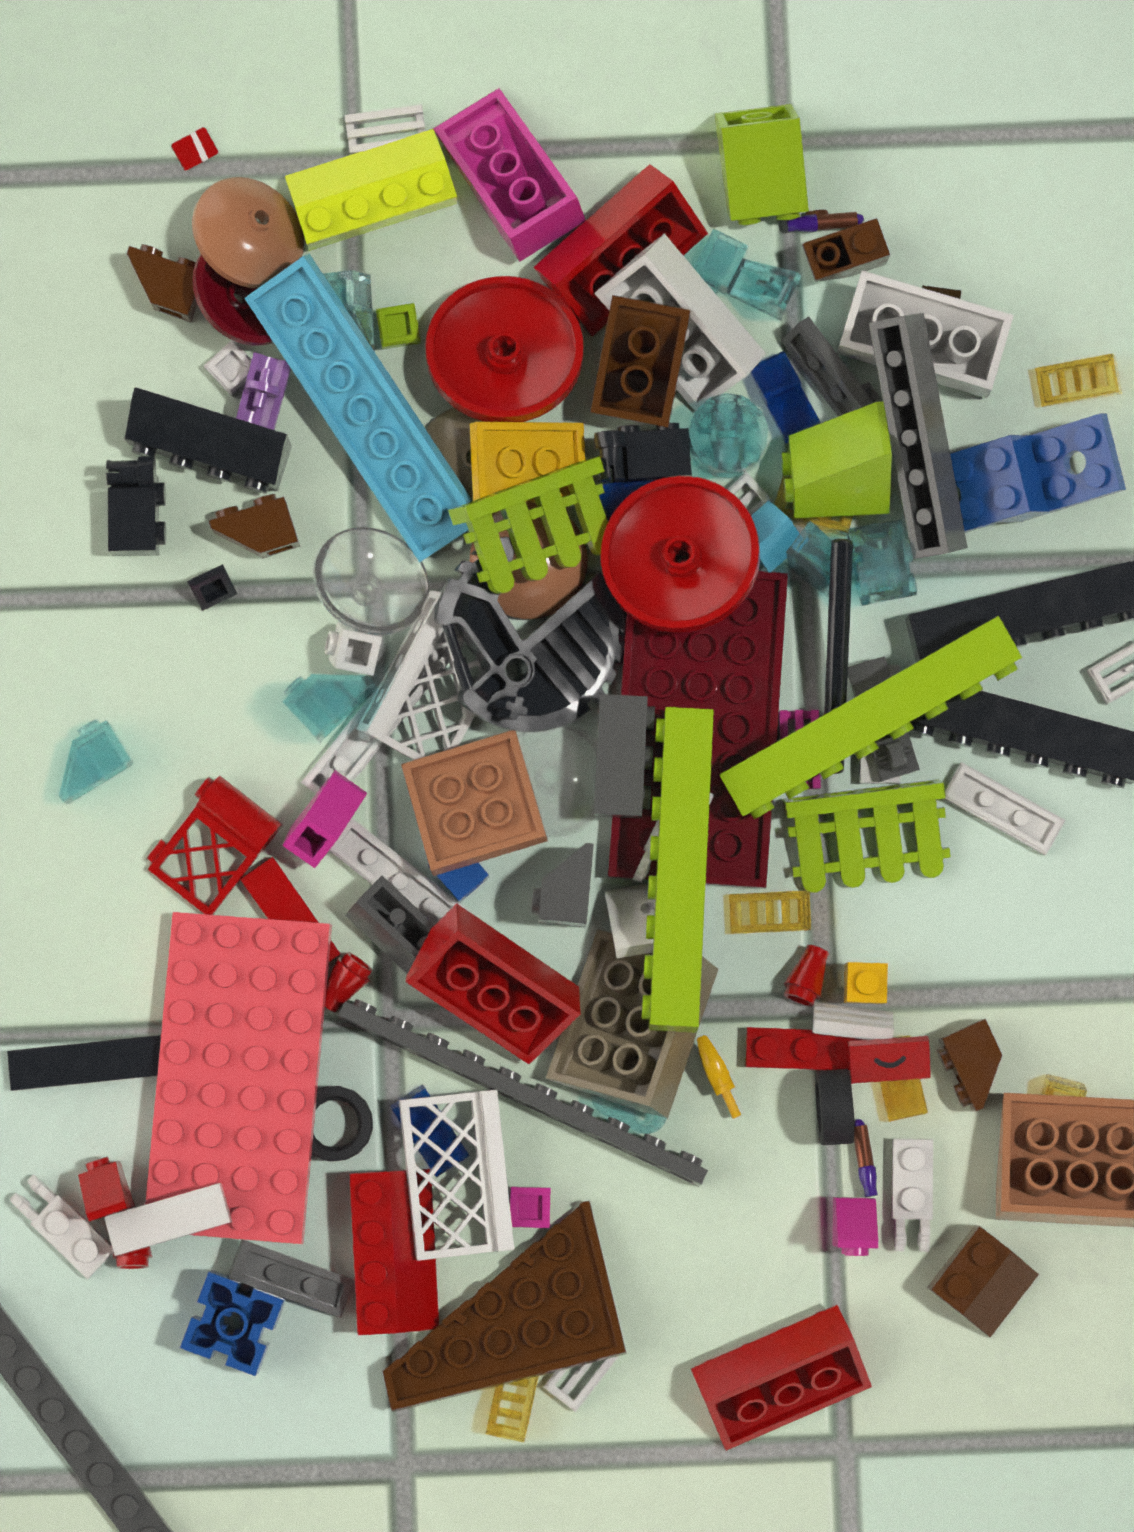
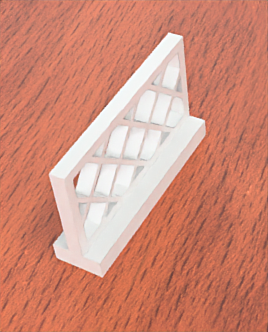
M433 590L429 592L356 728L412 760L426 757L422 741L441 735L444 751L458 747L475 716L466 707L460 705L463 715L459 723L448 727L445 726L440 706L458 701L457 697L461 686L452 662L454 659L443 626L438 625L434 620L435 609L441 592ZM440 635H442L443 641L437 643ZM462 636L457 637L458 643L464 641ZM445 647L450 668L431 674L428 663L431 652ZM477 659L468 662L469 668L478 666L479 671L481 670V665ZM423 669L424 676L418 678L420 672ZM452 674L457 695L438 700L433 679ZM426 682L432 703L412 708L409 697L412 687ZM404 704L406 711L400 712ZM434 709L439 729L420 735L414 714ZM408 717L413 738L398 742L387 736L395 720ZM454 731L449 740L447 733ZM415 743L417 752L407 746Z
M497 1090L399 1100L416 1260L515 1250ZM470 1101L472 1118L461 1129L445 1115L455 1102ZM447 1103L441 1112L433 1106L435 1104ZM425 1106L437 1116L424 1134L411 1125L409 1107ZM441 1120L459 1133L445 1152L428 1139V1136ZM472 1126L474 1130V1139L467 1134V1132L471 1129ZM412 1133L420 1138L414 1146ZM463 1138L475 1146L476 1158L467 1169L449 1156ZM424 1142L441 1155L428 1174L415 1165L414 1154ZM445 1160L463 1173L450 1191H447L432 1178ZM476 1166L478 1167L479 1179L472 1174ZM416 1172L424 1178L419 1185H417ZM467 1178L480 1187L481 1197L472 1209L468 1208L454 1196ZM428 1182L445 1195V1198L432 1214L419 1203V1193ZM450 1200L467 1213L454 1232L436 1218ZM481 1205L483 1219L476 1214ZM421 1213L428 1218L427 1221L423 1224V1226L421 1222ZM471 1218H474L484 1226L486 1244L470 1246L458 1236ZM434 1222L450 1237L440 1249L425 1251L423 1234ZM454 1240L463 1246L449 1248Z

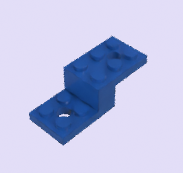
M1099 413L1033 435H1008L950 454L955 482L961 492L959 504L965 533L1000 522H1023L1126 490L1107 413ZM1078 451L1086 459L1085 468L1079 474L1075 473L1070 466L1071 457Z

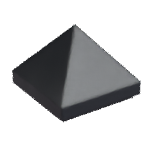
M223 564L187 581L202 611L237 595V591Z

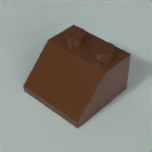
M975 1225L927 1288L987 1336L991 1337L1039 1274L985 1229Z

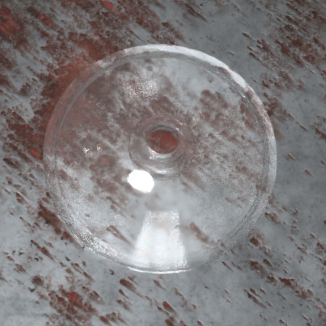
M368 527L350 528L332 536L323 545L314 563L313 581L321 603L335 619L355 631L371 635H387L404 630L417 620L428 601L429 580L422 561L419 563L407 543L386 531ZM359 591L365 592L368 597L362 595Z
M574 723L548 731H516L547 838L567 836L585 828L597 817L594 816L597 740L588 731ZM549 769H554L559 773L558 781L552 784L544 779V773Z

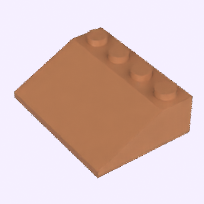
M1003 1093L996 1179V1220L1134 1227V1100Z

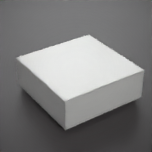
M231 340L204 365V368L232 397L246 383L252 359Z

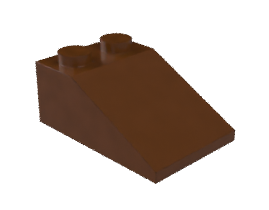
M612 295L591 413L663 427L669 426L690 309Z

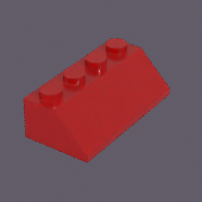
M649 164L533 268L546 286L554 291L572 309L579 324L593 337L607 324L609 310L594 294L601 286L663 234L669 238L684 256L708 235V232L674 181Z
M457 903L431 928L406 976V983L527 1064L535 1060L581 1015L579 986Z
M422 1169V1170H423L426 1174H428L431 1169ZM406 1170L350 1173L358 1335L434 1330L439 1326L436 1259L416 1260ZM416 1172L417 1185H419L424 1178ZM428 1182L419 1193V1203L432 1214V1184ZM421 1213V1222L423 1226V1224L427 1221L428 1218ZM434 1222L423 1234L425 1251L435 1250Z
M838 1305L817 1312L806 1319L783 1327L776 1332L746 1343L737 1349L691 1368L726 1451L872 1387L855 1340Z

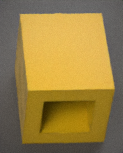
M845 963L843 1003L886 1004L888 963Z

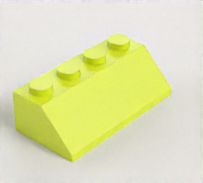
M434 129L285 176L309 251L457 204V194Z

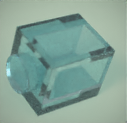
M712 230L694 269L716 295L718 292L724 295L727 294L747 255L748 245L718 230Z

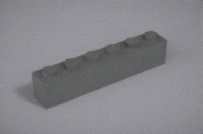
M924 313L869 323L912 557L913 559L966 549L968 546Z

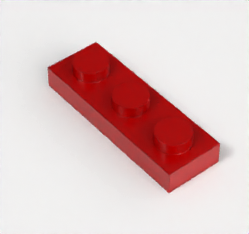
M747 1027L745 1067L849 1070L848 1041L866 1039L815 1034L811 1029Z

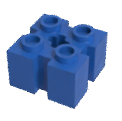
M211 1270L207 1274L197 1300L198 1303L206 1305L203 1316L194 1315L191 1317L180 1348L208 1359L214 1357L216 1351L229 1355L226 1366L256 1376L260 1371L270 1344L261 1340L264 1329L274 1330L276 1328L286 1298L257 1288L253 1289L251 1295L239 1291L240 1282L229 1279L228 1275ZM236 1312L241 1315L240 1320L244 1321V1327L238 1328L234 1333H231L227 1330L229 1324L224 1323V1317H230Z

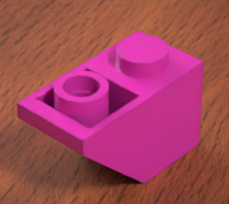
M334 770L291 825L282 846L313 868H316L338 840L366 797L367 792Z
M833 1197L832 1245L842 1248V1254L845 1256H869V1248L878 1249L875 1198Z

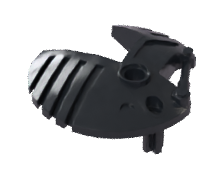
M500 537L507 560L510 561L515 554L509 537ZM476 550L471 553V555L478 557ZM479 559L474 563L464 560L455 568L454 571L463 575L459 580L448 578L439 596L434 620L438 625L443 626L454 659L452 662L461 686L457 697L460 705L466 707L483 721L494 726L519 732H540L559 728L575 721L591 710L588 706L591 700L599 702L600 694H605L602 689L604 683L612 684L617 674L612 667L614 661L621 663L624 650L619 643V633L625 635L623 610L612 596L601 572L597 573L593 579L525 640H522L497 601L499 594L493 593L489 589L487 581L479 582L477 573L483 571ZM452 624L456 626L465 643L481 665V670L473 678L466 657H463ZM513 659L517 663L519 670L516 678L510 680L505 670L508 662Z

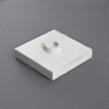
M648 884L604 891L616 957L623 958L652 953L653 939H646L647 915H654L655 900L648 899Z

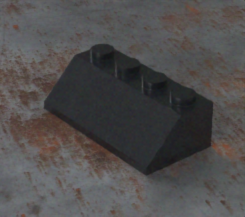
M134 388L124 438L128 445L133 446L131 452L140 456L160 454L170 458L169 464L191 471L193 465L208 469L207 476L224 482H229L230 477L245 481V488L259 493L267 494L268 488L278 491L292 448L287 434L147 390Z

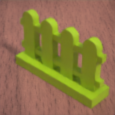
M600 456L582 460L448 510L453 525L467 523L469 532L463 534L466 544L473 542L483 570L477 573L480 583L487 581L488 587L493 593H507L514 586L512 574L514 570L520 568L527 580L536 581L546 576L548 572L546 558L554 555L557 564L562 568L575 567L581 560L579 546L585 543L588 544L593 554L601 555V544L608 520L599 495L605 493L602 483L595 485L592 477L605 471ZM568 486L570 495L562 497L559 488ZM534 498L537 507L528 510L526 501ZM573 504L584 532L576 536L566 507ZM501 511L503 520L494 522L492 513ZM541 517L550 546L541 548L532 522L533 519ZM504 530L508 531L517 557L510 561L507 560L498 534Z
M940 779L783 799L784 814L787 818H794L795 826L787 827L788 837H796L800 866H792L793 877H801L804 888L809 892L816 893L825 887V873L840 872L843 883L851 888L862 885L865 880V868L879 867L883 879L890 883L898 882L903 878L905 872L904 863L918 862L920 871L926 877L935 878L939 876L944 868L943 859L951 858L950 848H942L938 819L946 818L945 807L937 808L936 803L937 799H945L944 783ZM912 803V811L898 813V804ZM872 808L873 816L858 818V809ZM833 813L834 821L819 822L818 814ZM914 822L917 851L902 853L899 823ZM875 827L878 856L863 858L860 828ZM835 832L839 861L824 862L820 833Z

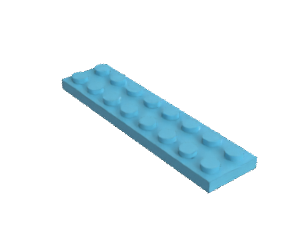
M310 253L298 259L245 297L250 308L419 563L468 531L467 523L453 525L448 510L473 500Z

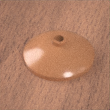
M245 177L226 178L211 185L196 203L192 217V230L196 245L205 261L219 275L235 284L249 288H259L303 255L304 234L295 210L278 191L263 182ZM255 218L259 219L262 224L258 223Z
M526 503L528 510L537 507L536 503ZM501 511L492 513L494 522L503 520ZM541 517L533 519L532 522L541 548L550 546ZM570 519L575 536L581 534L578 527ZM507 530L498 533L499 537H509ZM473 542L471 545L469 562L472 563L479 559L478 557L471 555V553L475 551ZM582 544L579 546L581 560L575 567H560L554 555L546 558L548 572L541 580H527L520 568L512 571L514 577L513 588L507 593L499 594L497 600L505 614L518 619H539L554 614L580 590L584 582L588 563L586 545Z

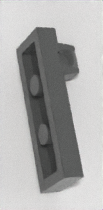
M809 316L800 321L781 340L838 417L872 403L883 401L870 382L863 385L858 383Z
M885 656L848 667V678L854 698L891 677ZM908 732L895 740H892L890 734H887L875 741L879 749L872 752L880 782L920 770Z
M243 1239L240 1241L227 1276L229 1279L340 1318L355 1281L353 1278Z

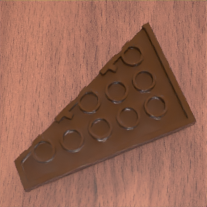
M590 1201L580 1203L578 1208L558 1225L556 1224L548 1230L546 1235L538 1242H534L515 1258L492 1281L482 1286L472 1298L466 1300L442 1320L439 1326L409 1348L406 1354L400 1359H396L383 1370L392 1412L627 1354Z

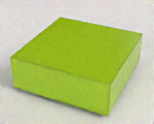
M414 303L376 309L382 350L421 344Z

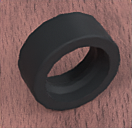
M849 1070L816 1071V1111L821 1145L853 1144L854 1108Z
M342 1086L323 1087L317 1090L316 1109L329 1100L346 1102L355 1110L358 1116L359 1127L356 1136L350 1143L342 1147L323 1145L313 1134L312 1154L326 1161L347 1160L359 1154L368 1144L373 1131L372 1112L366 1100L354 1090Z

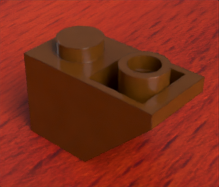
M877 218L802 244L815 282L851 277L860 274L862 270L869 271L886 265L890 257Z
M141 244L140 249L129 246L127 255L153 309L191 323L198 305L193 290V271L196 262L183 257H178L177 262L163 258L161 250Z
M275 494L259 497L253 500L254 506L240 511L238 506L219 510L215 513L216 518L209 520L214 534L263 559L301 547L287 502L284 497L276 498Z
M981 1019L938 1039L942 1047L936 1050L946 1071L952 1069L958 1080V1084L954 1085L953 1088L962 1107L964 1108L969 1105L972 1112L984 1108L1002 1058V1053L986 1019Z

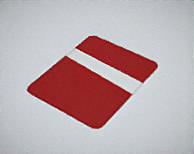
M205 127L198 129L171 145L186 171L218 154V149Z

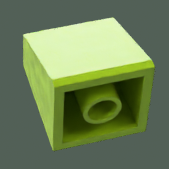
M785 104L714 113L726 207L730 220H737L739 225H752L761 222V217L776 216L777 220H792L800 217V212H808L800 117L793 105Z
M884 402L872 403L789 435V452L781 453L782 476H790V478L784 479L785 502H793L794 518L890 514L892 453Z

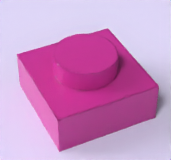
M511 1187L510 1212L512 1227L550 1228L551 1188Z

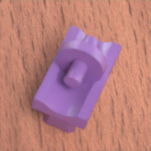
M256 352L253 353L236 416L237 419L275 430L291 368L286 360L268 357Z

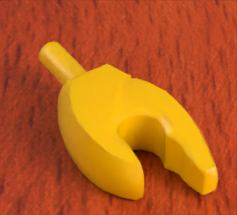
M706 1035L698 1037V1052L707 1079L716 1096L722 1095L730 1115L734 1119L740 1116L741 1112L731 1093V1089L735 1088L729 1071Z

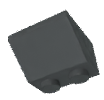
M585 843L542 879L541 888H533L531 912L532 914H539V923L586 927L594 844Z

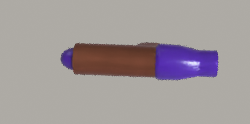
M824 209L806 212L804 216L787 220L788 232H817L819 230L849 228L863 223L864 217L861 214H857V212L829 214Z
M856 1119L854 1121V1145L859 1179L863 1186L865 1197H873L878 1195L876 1187L877 1173L873 1162L868 1127L863 1120Z

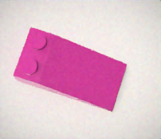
M500 88L433 128L442 145L519 262L586 221L577 196Z

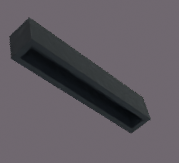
M1134 561L909 614L905 622L915 662L917 663L997 616L1000 617L1017 648L1027 645L1026 638L1041 635L1042 641H1049L1066 636L1064 629L1076 626L1080 627L1081 632L1104 627L1103 620L1118 617L1119 623L1134 620Z
M979 691L963 701L958 694L945 701L949 709L934 718L927 720L923 714L910 721L914 728L910 732L918 735L933 737V733L938 732L949 735L948 742L959 746L971 747L972 742L986 745V752L993 755L1009 758L1010 752L1026 756L1024 762L1030 765L1047 768L1050 762L1064 766L1063 773L1071 776L1086 778L1087 773L1102 776L1101 783L1116 788H1124L1125 783H1134V731L985 691Z

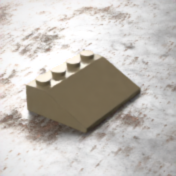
M597 929L578 983L581 1015L561 1033L546 1079L634 1110L668 1119L697 1033L649 1030V1019H642L643 995L651 994V979H644L645 955H652V953L617 958L612 933ZM703 956L699 1025L719 970Z

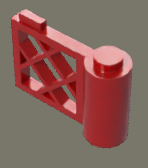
M222 776L217 777L215 780L208 777L195 793V796L199 799L196 807L170 841L167 843L161 839L147 857L152 862L148 868L151 873L207 915L215 914L283 825ZM197 819L210 828L212 845L191 847L189 830ZM217 834L228 843L218 844ZM183 839L184 848L175 849L177 845L180 843V841ZM234 847L246 856L237 870L222 872L219 848ZM213 849L215 873L194 875L191 852ZM185 853L188 876L174 878L161 868L171 854ZM232 875L224 886L222 876ZM216 877L218 895L208 905L197 896L195 880ZM189 881L190 890L180 882Z

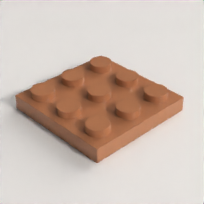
M507 731L401 764L433 876L548 841L516 731Z

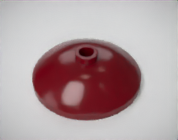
M200 254L193 271V290L199 309L206 320L219 333L235 342L251 346L274 343L245 300V297L258 288L244 287L225 279ZM234 294L241 298L242 303L235 298Z

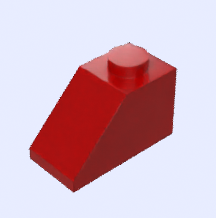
M107 1156L85 1164L87 1172L79 1174L78 1177L88 1221L97 1220L135 1207L120 1161L110 1163Z

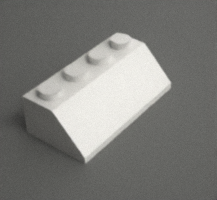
M665 234L636 255L594 293L608 310H610L612 295L691 310L677 391L695 412H698L748 376L766 355L765 351Z
M862 270L837 354L876 365L869 323L904 315L924 313L937 384L987 398L993 388L1014 315Z

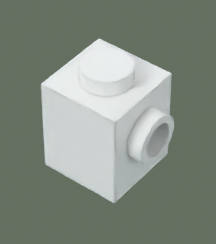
M337 621L335 632L329 631L325 654L330 655L329 661L334 668L373 676L382 637L376 629Z

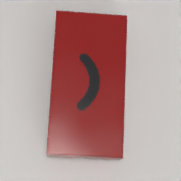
M928 1036L848 1041L851 1084L931 1078Z

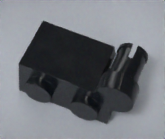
M669 423L668 427L656 425V430L640 431V426L626 425L617 427V430L601 431L594 434L595 450L599 451V456L605 470L600 473L601 482H611V475L612 486L648 484L666 477L692 476L689 428H680L679 423Z
M138 456V460H107L106 469H108V472H118L106 473L107 485H111V487H108V552L112 556H158L159 545H166V522L159 521V506L166 505L165 482H159V477L156 474L155 456Z

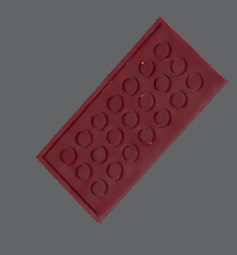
M758 571L755 583L742 604L722 621L701 630L683 633L660 631L638 622L627 614L621 695L648 696L647 706L655 707L654 730H646L645 746H653L652 770H644L643 785L651 786L650 810L642 809L641 819L612 817L608 877L633 879L645 854L644 847L657 822L651 820L653 797H660L661 782L653 781L655 757L662 758L663 743L655 742L656 719H664L666 707L713 709L710 793L714 794V797L709 805L706 884L767 888L772 810L756 819H753L751 813L742 816L720 774L777 742L788 573ZM652 860L650 870L643 880H648L649 875L656 876L657 860Z

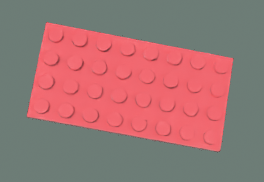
M173 912L145 1205L222 1183L232 1223L191 1235L304 1244L332 932L331 924Z

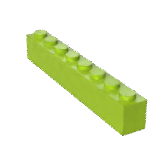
M997 616L720 774V777L742 816L751 813L753 819H756L775 808L771 800L785 793L787 798L791 799L809 789L806 781L820 773L824 780L844 769L841 761L852 754H855L857 759L860 760L879 749L875 741L887 734H890L892 740H895L914 729L910 721L924 714L927 720H930L948 710L949 708L945 701L958 694L963 701L983 690L980 682L994 674L997 681L1018 670L1015 662L1023 657L1000 617Z
M666 707L664 719H656L655 742L663 743L662 758L655 757L653 775V781L661 782L660 797H653L651 816L652 821H659L658 836H651L649 857V860H657L656 876L649 875L648 899L655 900L654 915H647L646 939H653L652 955H645L644 979H651V994L643 995L642 1019H649V1030L697 1033L699 1028L713 709Z

